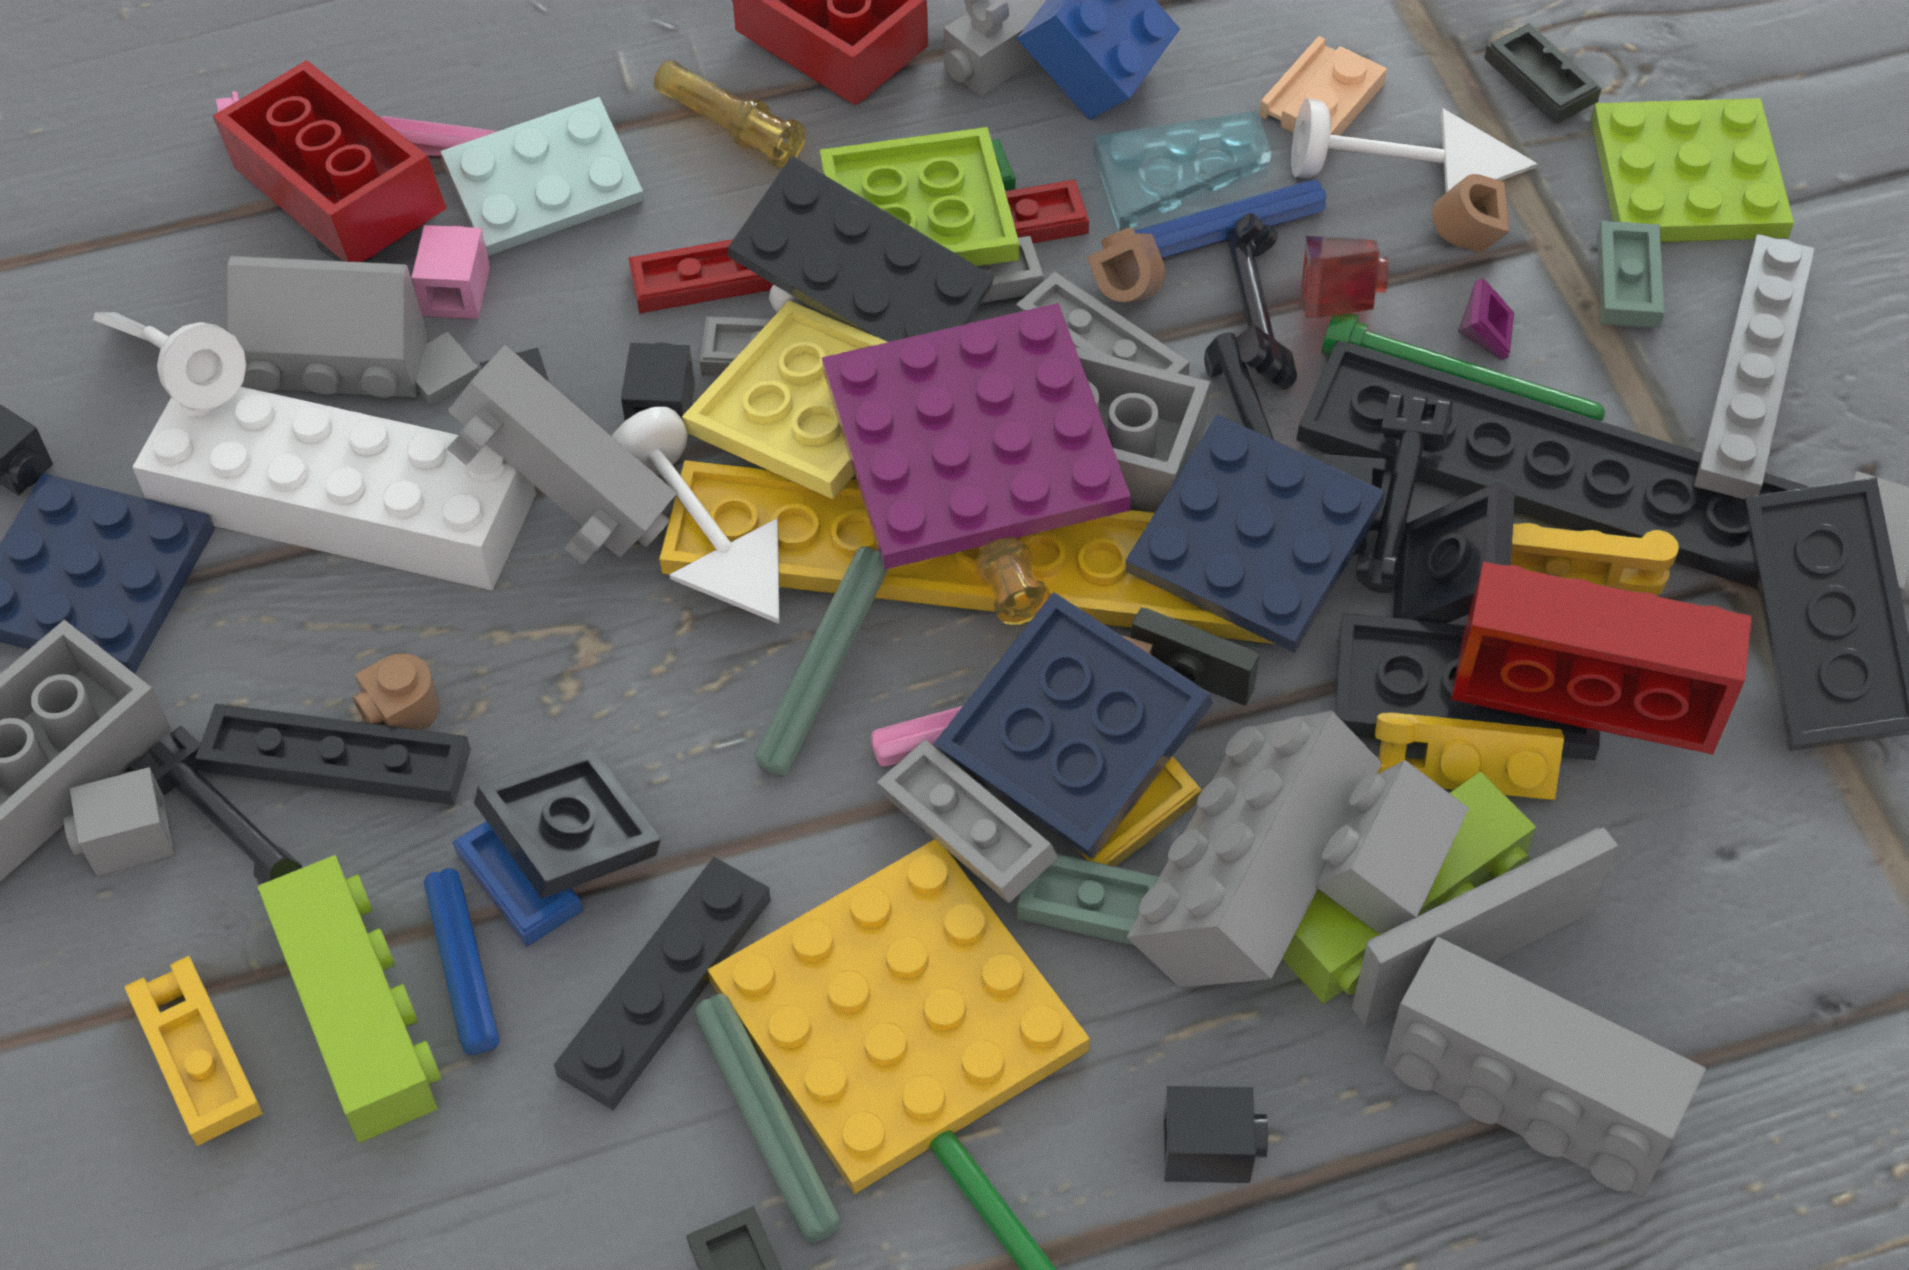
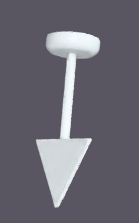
M1310 98L1305 99L1299 109L1291 149L1292 174L1295 178L1310 179L1320 173L1328 149L1444 163L1446 192L1471 174H1479L1502 181L1535 169L1538 163L1444 108L1441 111L1443 149L1330 135L1331 117L1327 105L1321 100Z
M95 312L92 320L142 338L159 347L160 353L157 369L160 383L170 397L187 408L207 410L219 407L234 397L243 383L247 366L244 350L235 336L218 325L202 322L182 326L167 336L153 326L146 327L117 312Z
M652 407L638 412L624 421L613 433L612 437L653 473L663 477L666 483L677 492L676 496L717 549L669 574L670 579L779 624L778 518L730 543L729 539L673 467L686 448L688 431L677 412L668 407Z

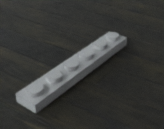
M1756 235L1694 486L1741 499L1759 495L1764 480L1815 248L1796 244L1786 239Z

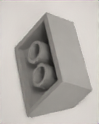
M230 256L227 264L228 332L236 337L244 350L247 366L242 387L265 392L283 390L314 392L322 395L339 393L372 395L379 398L391 396L416 398L418 392L416 379L425 345L430 340L407 265Z

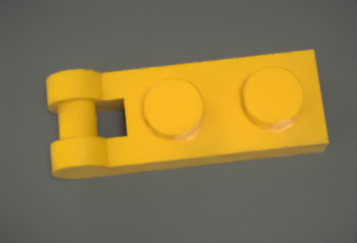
M1532 523L1513 524L1511 565L1522 567L1528 571L1562 578L1584 579L1597 585L1659 595L1665 590L1670 575L1669 569L1675 562L1679 545L1674 536L1661 530H1652L1642 538L1608 535L1594 530L1573 531L1546 528Z
M1381 713L1377 716L1375 737L1381 740L1379 756L1377 758L1382 762L1377 772L1378 774L1406 760L1443 789L1454 790L1481 771L1504 795L1555 800L1564 743L1561 729L1403 713ZM1412 742L1425 743L1424 758H1405L1407 744Z
M186 956L170 964L171 972L150 982H147L142 977L124 987L187 1129L196 1146H199L262 1115L263 1112L190 956ZM184 995L186 1001L163 1012L160 1011V1006Z

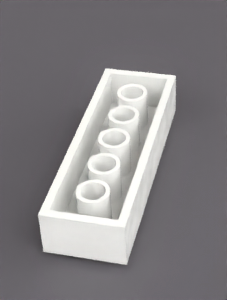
M241 386L234 397L219 407L207 410L187 408L171 397L132 467L145 499L209 514L215 527L491 591L494 589L536 496L534 485L487 444L483 446L466 466L447 450L459 435Z

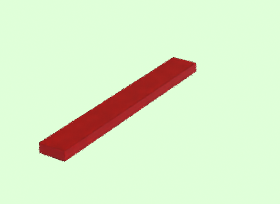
M1075 179L1005 191L1018 238L1030 236L1034 244L1089 234V218ZM733 239L628 257L639 314L769 291L773 284L728 257V246Z

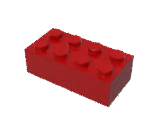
M308 60L212 116L234 168L344 262H363L374 257L380 250L412 230L420 228L428 220L447 209L428 155Z
M1483 561L1462 636L1451 700L1713 755L1745 682L1752 616L1730 612L1717 606H1701L1661 598L1648 592H1632L1593 584L1584 579H1567L1528 571L1515 565L1503 566Z

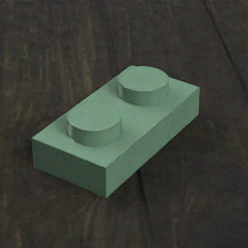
M1601 221L1597 234L1601 324L1660 328L1665 313L1660 224Z
M1056 854L1058 859L1020 894L1017 904V920L1134 945L1127 938V935L1139 915V904L1142 898L1155 886L1159 876Z

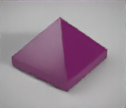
M1483 278L1476 280L1458 332L1499 359H1506L1509 357L1511 350L1514 311Z

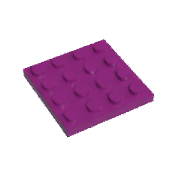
M1059 303L822 357L823 374L884 569L1130 511V492Z

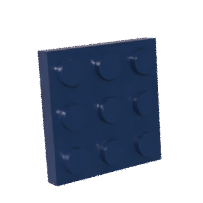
M1217 414L1125 560L1126 572L1295 653L1382 507L1385 491Z
M42 473L0 543V642L30 649L65 620L135 674L215 530L210 515Z
M1053 592L934 742V745L953 763L1093 859L1205 715L1213 701L1210 693Z

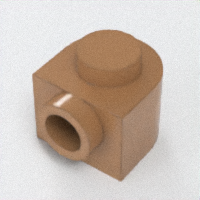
M1471 174L1437 199L1432 208V218L1439 235L1455 246L1482 253L1509 232V212L1507 210L1505 182L1479 174Z
M1127 228L1101 240L1103 250L1086 257L1101 292L1109 299L1117 302L1148 300L1158 293L1165 279L1164 262L1153 234H1135L1133 228Z
M404 653L393 654L355 674L360 693L353 696L352 699L365 723L424 730L436 719L440 707L439 698L430 669L419 657Z

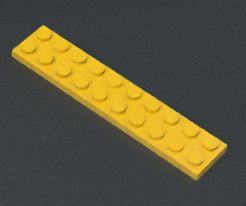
M684 460L681 477L729 539L730 543L778 518L779 587L836 593L857 549L865 546L879 551L856 479H851L838 495L831 499L767 469ZM675 496L660 555L662 574H671L717 550L677 496ZM1130 510L890 568L875 596L878 599L1035 616L1051 594L1055 592L1104 625L1131 628L1138 611L1143 607L1220 638L1275 644L1126 572L1125 560L1155 514L1153 512Z

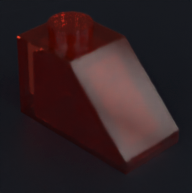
M1306 236L1301 283V298L1305 317L1320 318L1374 309L1376 292L1386 293L1389 272V258L1379 257L1380 250L1376 240Z

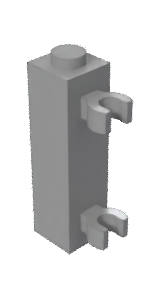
M965 0V7L968 13L944 27L943 61L949 75L955 81L963 82L981 97L1034 63L1036 60L1017 40V37L1046 0Z
M506 345L472 379L449 408L448 412L465 427L447 450L466 466L485 444L502 456L505 461L582 526L563 548L582 565L602 544L619 558L636 541L646 548L668 524L670 519L662 511L677 492Z

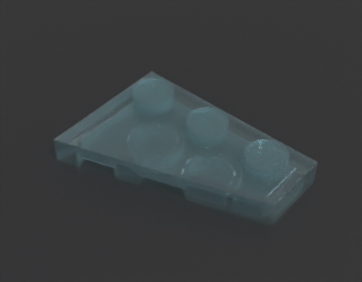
M1257 111L1094 136L1093 152L1118 231L1136 226L1137 217L1155 209H1159L1163 214L1181 206L1182 197L1204 188L1213 192L1270 166L1271 148Z

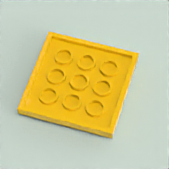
M935 839L707 969L711 985L717 994H724L729 997L755 1050L854 1195L930 1149V1143L939 1134L948 1130L953 1131V1133L958 1132L1087 1053L1090 1049L1089 1036L951 854Z

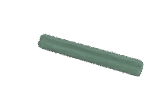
M865 546L857 549L755 753L757 766L764 771L781 777L788 774L888 572V569H884L879 551Z
M717 994L710 999L701 1001L695 1009L697 1022L804 1240L813 1244L834 1235L840 1229L839 1216L729 997L724 994Z

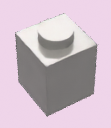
M150 767L69 788L73 815L66 816L63 819L67 841L73 855L84 853L96 876L176 855L166 800Z

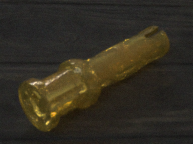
M675 60L665 61L657 70L654 78L656 91L668 95L696 113L729 130L730 137L735 144L742 148L753 147L766 154L768 162L775 167L783 168L791 156L797 158L802 151L806 140L804 125L794 119L785 121L770 113L769 106L759 99L743 101L713 82L684 68ZM783 139H788V142L785 143V142H783L782 140H783Z
M1013 537L1001 538L988 545L977 547L979 555L977 557L976 570L980 579L984 583L991 585L997 599L994 603V609L998 619L1007 625H1022L1030 622L1051 596V593L1042 581L1036 580L1030 566L1033 560L1029 547L1020 539Z

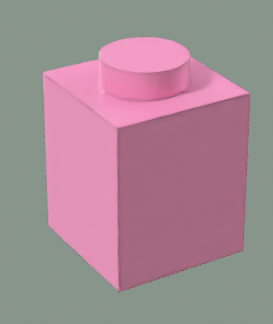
M424 225L411 277L422 316L479 319L490 271L482 228Z

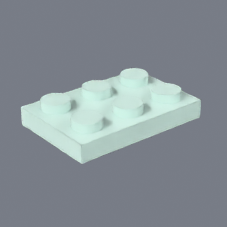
M600 97L440 151L442 164L470 227L482 228L488 256L643 201V189Z

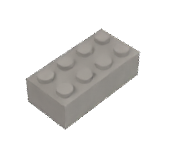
M1075 347L1130 492V509L1155 513L1202 439L1206 428L1210 382Z
M65 620L0 674V882L64 825V817L73 815L69 788L121 775L128 768L127 765L137 757L140 758L171 730L153 688Z
M1332 710L1302 717L1295 716L1287 720L1257 726H1246L1240 729L1229 740L1225 749L1226 757L1214 779L1199 794L1197 810L1184 833L1170 847L1168 852L1169 861L1155 886L1142 898L1139 904V915L1127 935V938L1179 988L1272 979L1318 889L1315 885L1327 863L1322 859L1323 850L1334 833L1346 825L1354 809L1349 804L1354 789L1367 774L1372 771L1377 773L1382 764Z
M1438 936L1400 1003L1383 1066L1393 1070L1396 1076L1408 1086L1421 1091L1433 1090L1458 1103L1460 1108L1471 1118L1486 1124L1497 1123L1523 1136L1525 1141L1536 1151L1550 1157H1564L1590 1170L1593 1177L1606 1187L1617 1191H1631L1641 1197L1645 1195L1706 1070L1705 1067Z

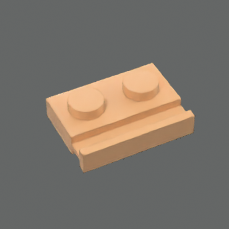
M1318 36L1261 100L1259 117L1267 119L1269 116H1272L1281 121L1280 127L1294 133L1296 119L1303 101L1307 98L1323 101L1330 111V135L1340 136L1383 87L1387 68L1341 46L1334 50L1325 45L1326 39Z

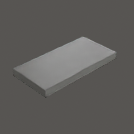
M1598 827L1369 940L1352 1004L1353 1011L1365 1027L1399 1010L1402 999L1437 936L1493 963L1593 913L1618 848L1617 843L1604 827L1601 829Z

